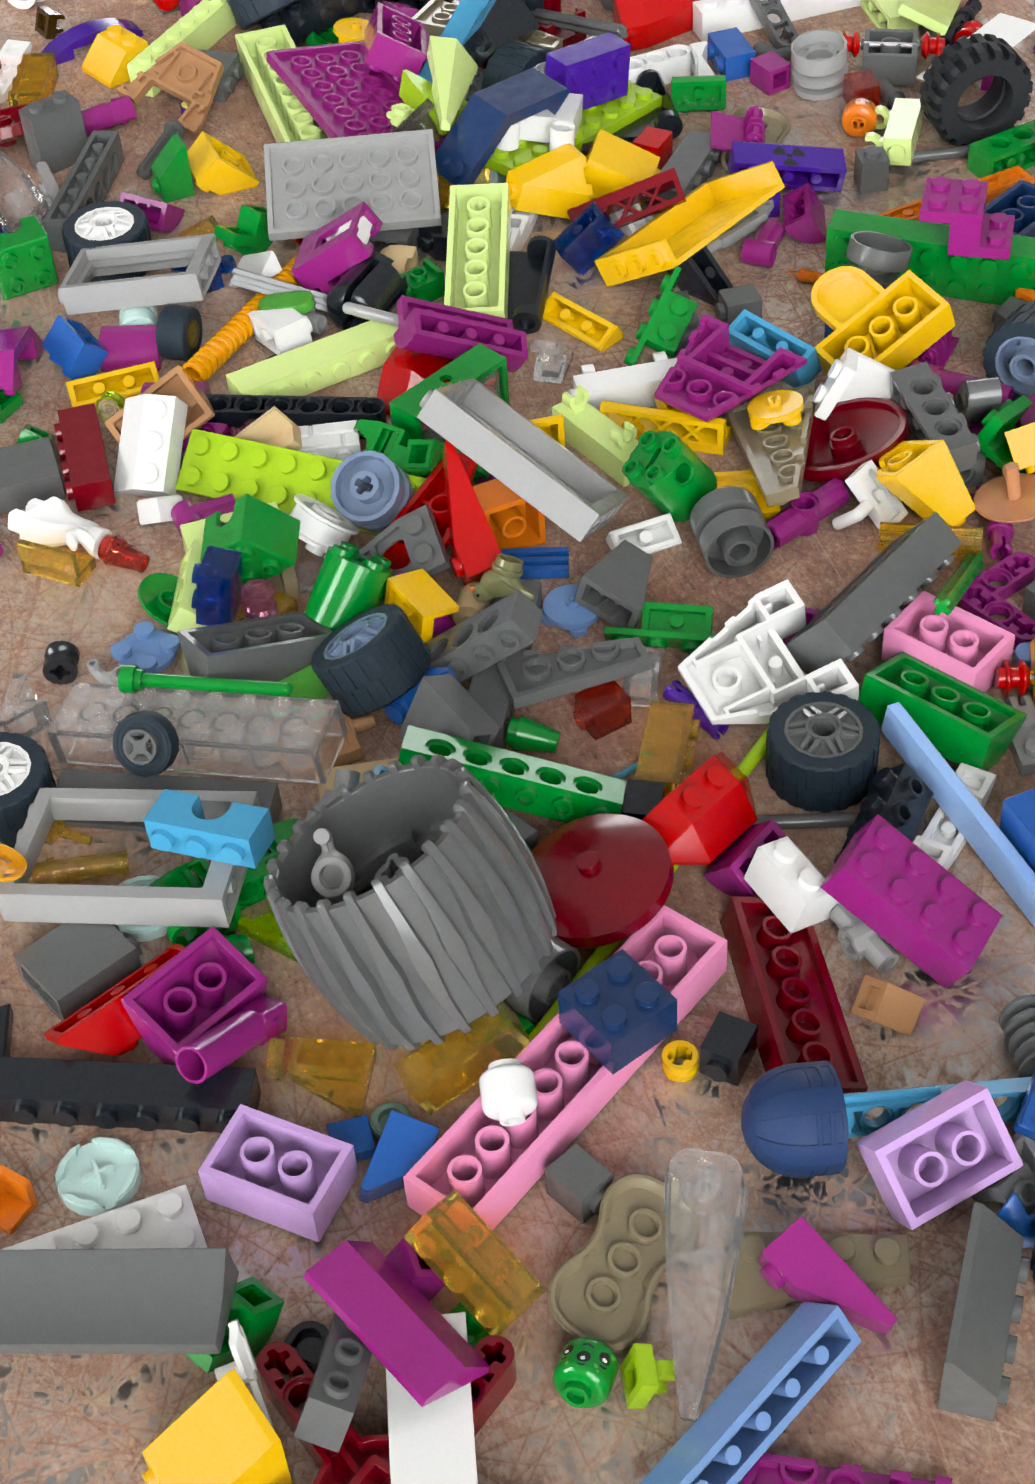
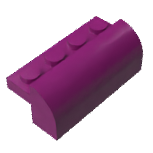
M403 295L397 301L399 328L394 333V341L399 349L455 360L480 343L506 357L508 372L517 371L528 359L526 332L514 330L511 319Z

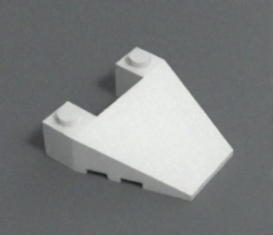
M788 579L756 594L748 601V606L738 616H732L725 622V627L713 639L709 637L678 666V671L712 725L768 724L770 716L778 709L780 704L787 702L794 696L804 695L808 692L818 693L825 691L834 694L840 693L851 699L858 700L859 684L841 658L805 675L783 643L782 639L799 632L806 626L805 604Z

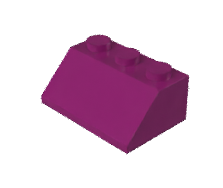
M212 926L121 999V1003L147 1047L164 1064L176 1065V1053L181 1047L232 1017L240 1008L261 995L266 996L268 979Z

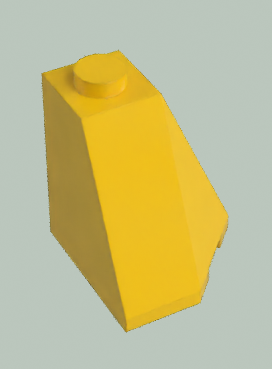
M568 143L508 171L505 183H508L511 206L516 211L570 219L567 210L593 199L592 185L586 184L584 169L588 167L586 156L571 143Z
M944 440L902 441L879 459L881 469L876 472L878 481L923 519L937 512L949 528L953 529L964 524L966 517L976 510Z

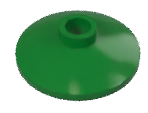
M167 573L150 574L141 581L138 587L139 602L153 619L168 626L178 577Z

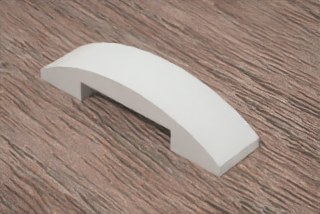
M8 39L0 50V104L9 98L20 83L31 54V42Z
M960 763L955 773L984 808L996 781V774ZM940 806L923 835H917L913 841L915 845L946 870L951 867L967 842Z

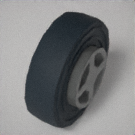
M141 710L127 715L118 723L113 733V749L117 760L126 770L134 775L149 777L164 772L174 763L179 752V738L175 727L168 718L156 711Z

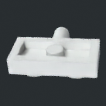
M872 459L863 463L845 480L860 504L855 509L835 517L832 520L834 529L841 530L863 520L869 515L880 533L885 534L891 531L908 514L898 497L878 481L876 477L878 468Z

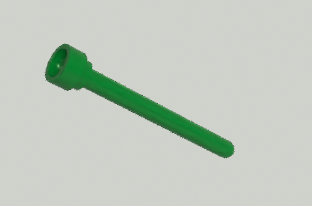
M122 664L118 674L120 693L136 694L138 690L143 691L145 687L282 697L291 695L293 691L291 684L288 682L146 673L145 669H139L138 665Z

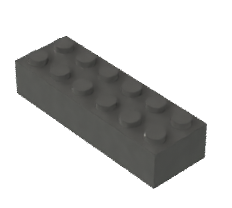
M934 512L893 540L785 646L806 674L840 658L842 661L845 658L848 663L865 650L862 645L864 642L870 643L884 631L881 627L883 622L887 625L902 613V610L899 608L901 604L905 607L920 595V592L917 590L919 586L923 589L938 577V574L935 572L936 569L941 571L955 560V556L952 553L962 542L940 515Z

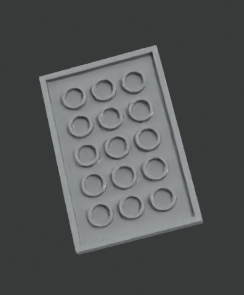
M433 129L264 144L267 221L270 241L305 238L363 201L383 222L380 231L442 226Z

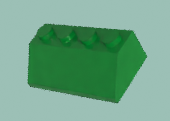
M905 652L899 653L865 673L858 701L863 703V706L871 710L879 725L883 724L887 706L899 702L942 757L958 765L964 763L984 771L989 770L999 762L1027 716L1026 713Z

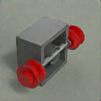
M865 28L864 39H861V41L857 30L854 31L853 35H847L845 30H843V35L847 40L848 52L852 53L853 58L859 53L860 47L863 50L861 84H868L872 87H875L876 82L882 77H888L896 87L915 86L917 51H920L921 48V55L926 60L929 54L941 55L944 52L942 49L945 47V38H940V32L936 38H930L929 33L926 32L922 37L921 43V40H918V30Z

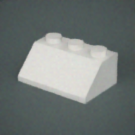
M142 394L125 399L113 488L114 493L148 497L176 495L177 490H175L179 477L188 405L178 397Z

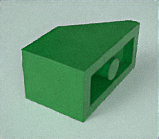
M178 134L172 135L152 164L153 178L149 179L153 194H158L163 203L195 195L186 146Z

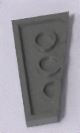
M639 637L593 642L591 648L580 649L573 647V645L559 646V652L538 654V649L523 651V656L504 658L494 664L514 709L652 670L651 658Z

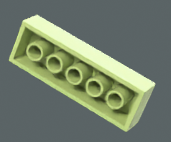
M508 183L450 185L444 305L508 319L511 204Z

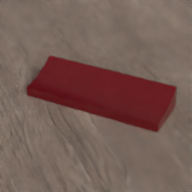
M731 896L720 924L724 937L727 940L728 951L749 1021L758 1025L757 1048L765 1073L786 1064L828 1061L832 1064L838 1075L843 1094L866 1092L868 1087L814 926L811 925L797 932L790 933L760 897Z

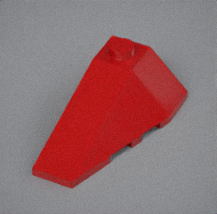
M613 0V22L627 27L628 37L626 39L623 38V40L631 44L630 52L646 49L692 30L693 2L699 0Z
M445 441L442 454L452 555L449 561L455 577H461L466 586L474 581L480 582L481 576L486 571L492 569L491 564L496 560L497 554L502 553L455 446Z
M457 452L472 483L478 464L467 455ZM442 459L392 523L400 517L427 505L432 509L446 549L450 544ZM404 541L396 542L383 555V557L392 561L389 568L393 570L405 568L410 563Z

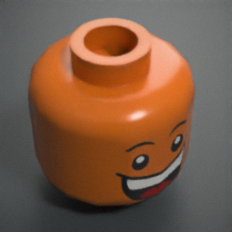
M863 97L851 100L845 106L842 115L844 131L854 138H864L866 133L873 132L878 121V114L875 111L876 105L871 100Z

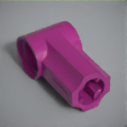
M769 218L760 225L753 238L747 237L745 239L741 252L742 263L766 268L773 267L777 248L785 237V228L779 223V220Z
M232 493L198 504L191 500H183L173 506L171 518L182 538L180 525L206 519L217 511H220L221 515L233 512L236 500Z

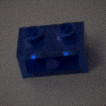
M593 201L553 241L556 243V250L561 258L583 276L596 265L594 261L613 248L624 234L615 221Z
M208 545L201 563H195L192 572V583L197 584V588H195L191 607L196 609V624L211 626L234 622L241 603L242 552Z

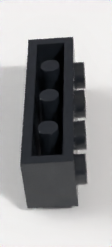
M299 0L284 8L283 11H278L277 14H272L257 23L260 29L285 24L296 46L306 41V38L312 31L319 34L333 27L338 20L350 18L364 11L365 8L362 0Z
M906 762L892 768L885 767L874 775L872 786L867 797L859 806V814L854 824L847 831V839L842 850L835 857L834 865L853 835L877 814L910 841H913L934 793Z

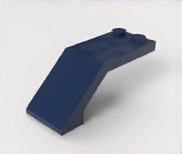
M533 67L474 93L435 153L437 173L454 185L473 184L511 125L546 109L556 115L571 91Z

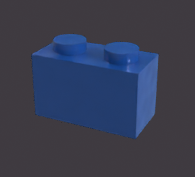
M735 27L708 33L707 60L712 62L715 71L719 72L720 75H726V82L750 77V59L755 57L756 52L739 29Z
M60 315L57 316L42 343V347L50 354L49 359L60 365L63 369L62 373L72 380L96 375L108 354L103 345L82 323Z

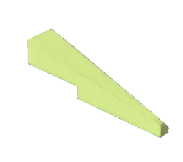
M430 36L427 59L433 79L431 92L440 129L450 131L453 120L455 121L457 112L460 110L468 94L469 86L472 85L474 76L477 75L478 65L456 38Z

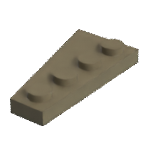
M730 1231V1319L745 1317L747 1311L767 1308V1312L784 1309L787 1303L798 1301L789 1297L781 1288L778 1291L773 1289L764 1280L759 1271L762 1268L758 1263L761 1252L783 1232ZM818 1233L871 1291L910 1283L911 1270L908 1235Z

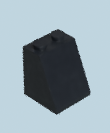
M491 0L481 11L463 41L462 46L478 67L483 70L487 67V62L494 54V51L501 47L503 43L510 42L511 40L526 42L540 25L523 0Z

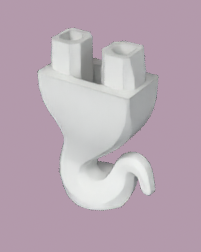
M55 496L46 501L34 498L28 501L26 512L16 508L9 512L8 530L19 533V542L22 544L36 547L68 545L71 551L75 552L80 543L96 559H102L106 556L111 547L112 532L109 529L77 516L70 510L65 501Z

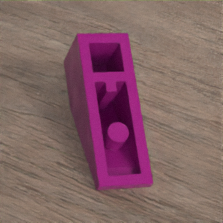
M802 1216L761 1252L758 1263L762 1268L759 1271L764 1280L773 1289L778 1291L781 1288L789 1297L801 1302L838 1305L848 1321L884 1336L892 1330L898 1321L895 1315Z

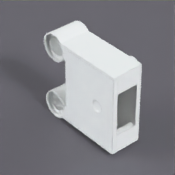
M569 93L556 115L546 109L511 125L497 148L503 151H514L519 147V139L550 143L549 152L568 143L574 146L575 137L582 121L583 94Z

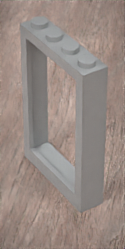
M475 378L459 381L454 384L450 383L448 386H440L435 390L430 389L419 404L422 410L417 416L418 419L579 542L609 524L629 498L623 491Z
M40 788L34 803L29 805L28 817L23 828L19 829L14 847L26 859V872L17 880L0 882V912L4 921L188 927L214 926L229 928L248 867L212 860L202 888L28 883L54 820L144 822L143 819L164 791L153 789ZM174 790L199 795L206 820L216 819L224 815L233 802L261 807L257 791ZM13 873L5 874L3 877L10 876Z

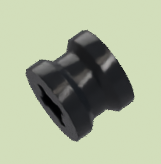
M67 641L50 643L46 647L44 655L45 661L42 670L44 677L48 681L59 685L73 682L78 674L79 649Z

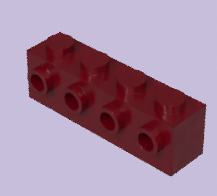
M95 403L57 410L60 423L54 424L62 461L61 466L68 500L75 499L78 512L116 504Z

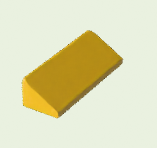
M554 291L546 300L543 315L544 321L600 352L605 351L625 336L617 325Z
M155 361L65 383L72 407L92 403L98 406L99 401L102 399L118 401L141 394L144 382H157L160 378Z

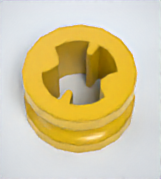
M675 1040L668 1043L662 1051V1072L665 1077L675 1082H686L694 1078L699 1070V1057L696 1047L684 1040ZM678 1057L686 1058L683 1061V1065L674 1064Z

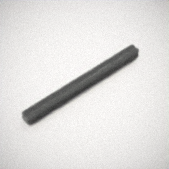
M540 8L531 11L538 24H545L546 26L554 24L559 29L593 36H600L611 32L621 39L628 37L627 27L622 24Z

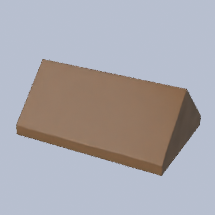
M180 365L174 367L140 394L176 396L188 405L184 439L191 435L192 428H200L215 416L208 397ZM124 407L104 422L119 444Z

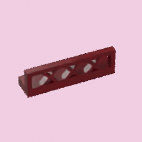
M671 168L569 209L567 212L577 240L604 235L684 203L686 198L675 168ZM675 188L678 193L677 197L669 200L658 197V195ZM651 199L647 209L638 211L631 208L632 205ZM624 209L621 218L617 221L612 222L604 218L607 215ZM597 220L592 231L584 234L581 233L580 226Z

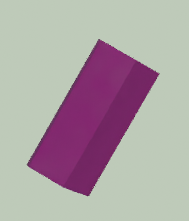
M346 1240L305 1272L303 1278L421 1407L489 1372L490 1366L373 1242Z

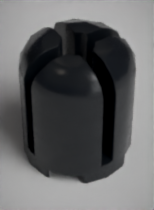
M372 252L369 258L352 266L328 292L327 311L329 317L338 328L346 330L370 321L369 319L344 313L342 306L345 302L391 312L397 306L399 298L402 295L406 296L408 289L406 277L401 278L398 271L391 265L394 262L391 258L381 253Z

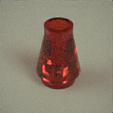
M111 534L106 535L98 548V557L103 560L105 565L143 573L150 561L149 555L140 551L119 534L114 536Z

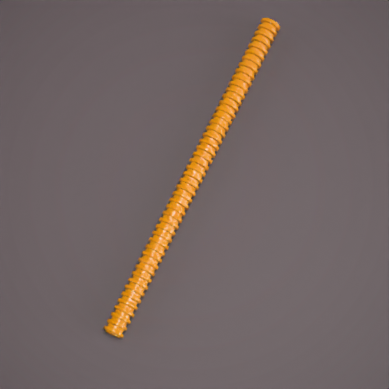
M297 254L282 268L280 273L273 277L274 279L302 286L291 273ZM257 293L220 331L183 365L182 369L193 381L208 380L254 334L248 313L258 311V302L267 295Z

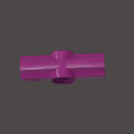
M835 477L811 492L802 491L800 498L790 500L789 507L766 521L774 538L773 550L781 548L799 535L809 536L816 533L819 528V521L849 502L850 495L844 486V482Z

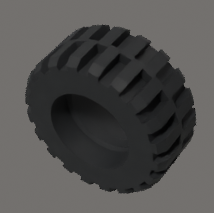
M980 33L971 34L968 39L965 36L957 39L956 43L952 46L948 44L942 49L944 52L941 55H936L932 59L931 68H927L923 75L925 82H921L920 105L924 110L926 118L945 141H949L954 146L969 145L1015 127L1016 121H1021L1025 115L1024 108L1029 106L1031 100L1029 93L1033 91L1032 75L1024 60L1004 39L997 38L993 34H984V36ZM994 75L990 88L982 98L970 105L958 107L961 95L970 84L982 77Z

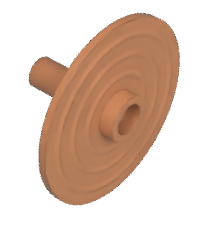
M1016 462L1005 464L1002 467L1003 476L986 482L975 493L974 505L976 511L986 519L1000 523H1019L1035 519V475L1019 473V464Z

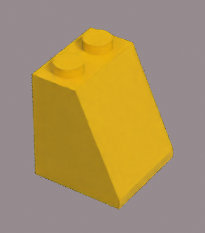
M600 129L586 156L588 167L584 169L586 184L592 185V200L659 174L661 170L657 167L660 157Z
M235 1368L217 1381L142 1451L148 1470L141 1474L146 1484H293L282 1442Z

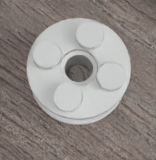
M296 494L294 496L296 505L290 516L300 520L299 539L307 543L305 548L313 554L323 557L324 553H327L329 546L334 544L340 545L341 541L348 542L351 535L359 533L360 529L357 525L332 507L303 494Z

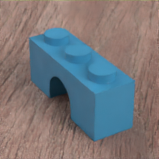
M164 789L143 819L151 848L256 869L276 837L269 808L233 802L224 815L216 819L206 820L199 795Z

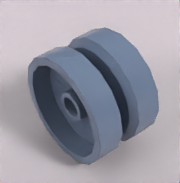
M372 450L359 451L345 458L335 469L331 480V498L336 509L359 528L372 533H380L386 529L414 495V487L409 476L387 456Z

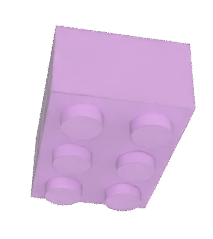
M964 1080L856 1142L891 1218L911 1230L1024 1166L988 1088L968 1080Z
M240 1104L198 1170L206 1200L316 1242H320L359 1175L354 1145Z

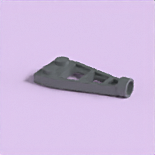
M427 505L395 520L359 550L360 554L370 558L372 554L383 557L384 553L396 542L404 541L410 563L405 568L393 570L390 577L395 576L400 571L407 573L422 568L432 577L451 567L432 509Z

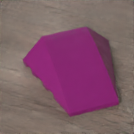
M703 314L697 330L694 329L689 336L688 345L679 352L675 366L670 367L654 393V398L708 422L746 403L774 383L807 364V359L780 347L768 360H764L729 344V324Z
M30 325L0 330V389L4 390L5 395L14 396L22 384L17 360L37 359L44 349L42 347V339Z

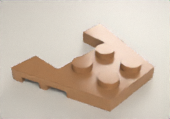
M181 41L156 59V64L146 72H138L135 80L126 86L123 83L116 91L120 97L129 96L132 103L138 105L153 86H156L190 104L177 121L182 123L186 133L198 138L225 68L222 62Z

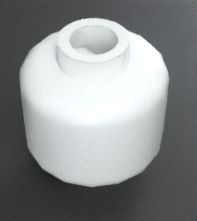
M508 1058L490 1063L488 1070L482 1073L479 1079L482 1109L485 1115L491 1119L499 1120L502 1126H516L526 1121L525 1116L534 1112L538 1106L533 1071L528 1066L522 1065L520 1060Z

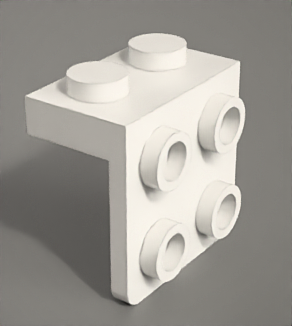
M847 347L840 360L836 359L833 362L828 373V379L824 385L820 384L813 396L812 401L816 403L814 416L826 421L837 402L851 399L882 398L890 400V372L896 370Z

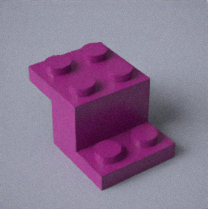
M943 176L926 178L919 221L950 224L948 255L1001 260L1010 259L1015 216L999 212L993 214L985 213L988 182L977 179H948Z

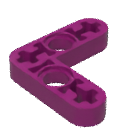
M1016 552L1007 556L979 574L956 605L1015 634L1014 650L1020 643H1028L1035 638V620L1007 602L1006 599L1035 580V557L1024 552ZM997 581L1004 583L1005 586L995 587L989 583ZM999 614L1006 616L1007 619L994 620L990 616Z

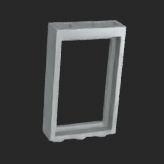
M215 233L108 245L91 249L83 248L58 288L59 302L64 305L67 315L203 301L221 262ZM188 266L186 272L91 282L93 277Z

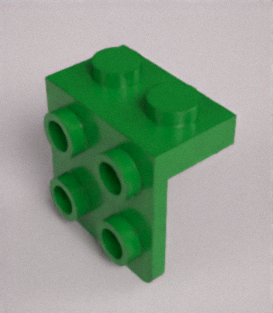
M1022 395L1014 402L1008 399L998 410L993 409L981 422L984 428L977 435L980 442V451L985 457L994 461L1001 469L1005 464L1014 462L1004 432L1016 429L1015 424L1033 404L1025 395ZM1026 469L1019 470V473L1027 474Z

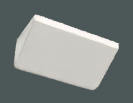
M272 250L244 255L237 266L239 269L270 278L282 270ZM229 282L230 287H233V288H236V287H237V286L231 285L230 282Z
M670 513L610 531L606 537V542L611 550L622 541L627 540L648 554L682 544Z

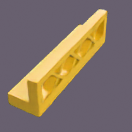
M602 401L600 404V412L622 429H624V422L626 421L637 428V436L635 438L639 440L643 433L649 430L655 433L671 431L678 435L693 451L723 456L731 437V426L726 425V419L715 418L705 422L687 413Z

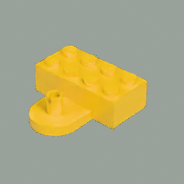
M852 266L837 267L824 273L815 282L811 292V301L817 316L834 330V332L814 347L817 351L821 370L827 376L833 362L836 359L840 360L847 347L894 370L903 369L956 326L950 303L910 270L884 289L859 268Z

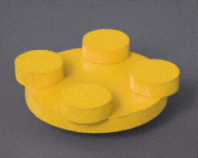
M343 18L338 20L333 25V32L339 38L338 43L365 42V30L369 21L362 18Z
M775 390L757 396L747 407L751 428L753 430H762L770 424L783 422L786 426L799 424L802 421L801 411L804 408V401L801 394L792 390Z

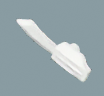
M237 1318L228 1323V1343L234 1361L215 1368V1375L217 1381H219L226 1373L235 1368L245 1384H250L256 1403L274 1429L257 1381V1365L247 1337Z

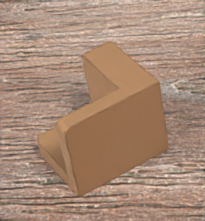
M865 975L850 1013L910 1036L914 1030L925 998L891 983Z

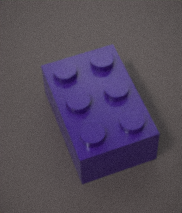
M609 32L546 53L545 75L571 91L570 93L583 94L582 111L626 96L628 94L631 44Z

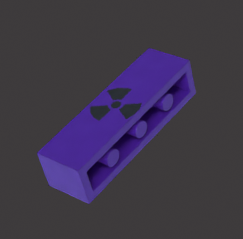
M732 141L728 160L729 175L773 161L785 186L783 189L795 190L809 183L813 191L841 193L847 171L842 148Z

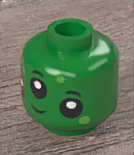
M596 1337L571 1340L564 1346L554 1369L552 1381L555 1390L561 1398L573 1407L593 1408L602 1405L608 1399L619 1370L617 1357L607 1343Z

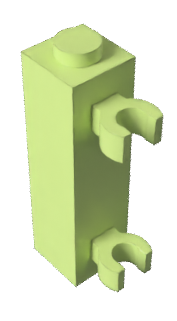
M895 98L892 110L882 105L875 107L876 113L884 117L883 120L877 121L875 129H884L886 127L884 137L875 132H868L865 135V141H872L878 147L883 146L890 160V165L911 166L922 126L920 99Z
M581 385L576 386L577 393L574 396L567 391L564 392L562 395L563 402L552 407V416L563 415L565 441L623 487L629 485L628 478L622 472V467L638 445V440L635 439L637 428L626 421L624 422V429H622L588 403L589 393Z

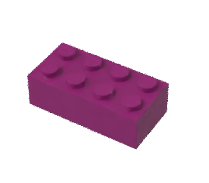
M377 2L365 30L364 62L368 63L367 66L376 72L381 73L385 71L392 74V78L401 83L403 70L407 69L418 75L427 56L425 24Z
M878 814L853 835L820 886L826 893L944 988H947L971 971L1003 916Z

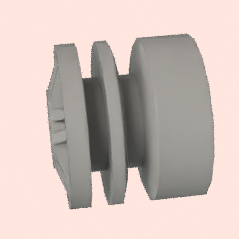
M828 29L813 30L803 33L792 42L793 89L798 96L811 101H825L841 95L848 88L847 40L844 35Z

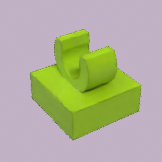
M634 1343L620 1365L627 1409H645L654 1394L667 1393L666 1381H675L676 1379L673 1361L665 1359L655 1361L652 1344Z

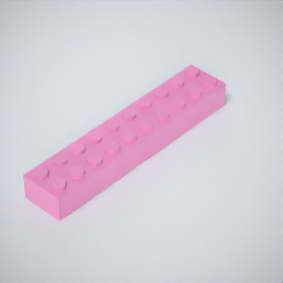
M665 905L648 924L633 933L615 952L617 953L623 949L677 999V1025L727 971V940ZM558 1013L515 1058L520 1060L522 1065L528 1066L534 1073L538 1097V1106L535 1111L525 1116L526 1121L520 1125L502 1126L499 1120L491 1119L485 1115L480 1095L403 1177L407 1206L475 1251L545 1173V1169L559 1158L664 1040L613 1075L560 1024Z

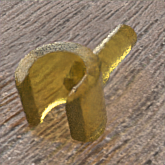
M54 820L44 843L52 845L59 837L90 846L93 837L66 828L61 820Z

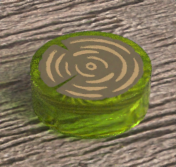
M112 391L105 392L96 402V410L105 421L125 406V399Z

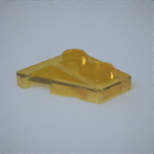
M295 1037L287 1068L289 1080L353 1117L363 1116L377 1056L376 1045L373 1043Z

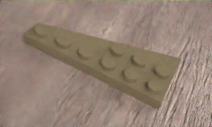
M430 0L412 18L424 23L427 33L441 36L460 1L453 0L452 3L444 0ZM536 30L526 41L554 51L563 48V38L540 30Z
M816 382L787 389L798 392L803 397L802 421L797 425L786 426L783 422L770 424L762 430H753L747 410L748 404L753 399L726 413L728 423L767 506L784 505L790 500L800 498L816 404L812 401L817 390Z

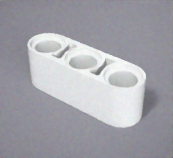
M676 44L630 57L628 80L636 85L638 75L648 69L658 71L665 85L671 83L672 77L690 76V47L684 44Z

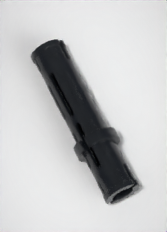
M968 0L963 8L957 10L945 36H940V38H945V46L948 44L950 46L954 45V37L963 25L968 21H975V16L982 9V4L979 0Z

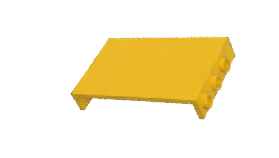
M770 161L701 184L685 196L686 202L666 209L597 258L594 262L606 286H613L679 266L781 191L785 186L774 162Z

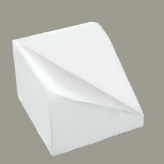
M707 41L689 44L691 49V72L694 76L715 75L707 64Z
M178 494L138 500L139 502L136 503L140 524L146 525L173 521L171 510L178 502L183 501L182 496Z

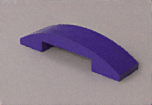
M104 18L92 20L63 32L53 39L41 53L42 57L51 66H55L75 59L74 49L92 44L97 34L107 30L111 25L119 24L139 37L143 36V31L132 21L126 19Z

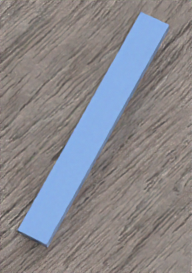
M899 702L888 705L881 728L882 733L907 765L934 793L932 797L1035 928L1034 871Z

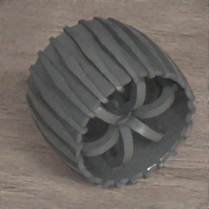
M439 754L433 755L430 761L423 755H414L411 758V763L402 765L398 760L389 762V770L381 774L375 775L371 770L363 773L365 781L349 790L345 784L337 788L341 794L339 797L326 806L321 801L315 804L313 808L316 814L306 823L298 820L292 826L295 835L289 841L283 839L278 843L276 849L279 856L268 861L266 868L269 875L264 877V887L275 920L292 954L306 976L327 1002L369 1042L375 1045L380 1043L389 1050H396L399 1045H404L408 1050H417L420 1048L421 1042L431 1040L435 1045H439L445 1042V1034L460 1029L463 1034L471 1031L472 1026L470 1023L488 1012L491 1018L499 1013L496 1008L499 1003L510 994L514 998H518L523 993L520 986L521 983L529 975L532 977L538 976L541 971L539 961L542 956L551 955L553 946L550 938L557 935L556 914L548 889L534 856L521 833L498 801L469 770L456 759L451 758L447 760L443 755ZM319 828H326L331 832L334 848L349 858L354 867L356 876L355 886L353 890L343 894L344 901L333 904L325 896L319 894L311 883L312 869L322 853L321 845L317 844L313 839L314 832Z

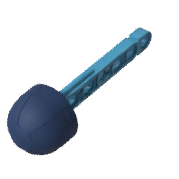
M815 1061L786 1064L773 1068L763 1074L750 1089L742 1106V1133L754 1157L762 1165L775 1173L795 1178L840 1174L847 1160L848 1138L867 1136L906 1114L911 1106L919 1103L924 1104L959 1083L843 1094L838 1075L830 1062ZM1032 1077L973 1083L987 1087L992 1099L999 1096H1007V1100L998 1106L997 1109L1003 1122L1010 1123L1016 1122ZM877 1107L885 1108L884 1112L877 1118H865V1115L871 1109Z

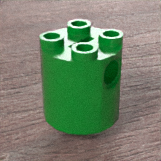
M649 430L643 433L638 440V445L622 467V472L628 478L629 483L663 515L670 513L674 522L690 520L691 511L695 504L704 495L717 489V477L713 470L678 435L671 431L655 433Z
M341 541L340 545L334 544L329 546L304 613L309 618L334 631L359 613L380 606L387 578L392 575V570L389 568L392 561L376 554H372L371 558L360 554L358 546L345 541Z

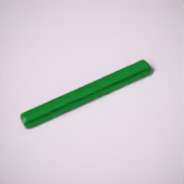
M969 552L933 601L936 605V608L933 610L935 614L939 616L943 612L949 615L954 610L985 565L981 561L984 557L981 552H978L976 555Z

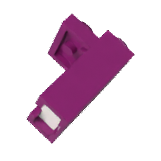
M363 201L303 238L291 273L296 281L305 288L312 290L319 288L321 292L328 294L332 287L352 266L371 256L374 245L371 242L368 243L369 238L380 232L383 222Z

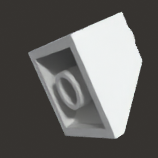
M789 837L780 838L757 848L744 876V880L791 934L829 919L831 911L839 904L838 901L820 888L826 877Z

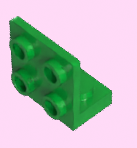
M726 75L672 77L671 97L676 110L688 113L695 110L711 112L726 109Z

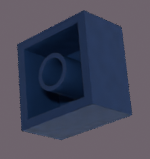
M623 949L558 991L560 1024L613 1075L677 1031V999Z

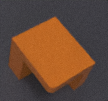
M0 1164V1230L7 1234H13L38 1205V1200L29 1179Z

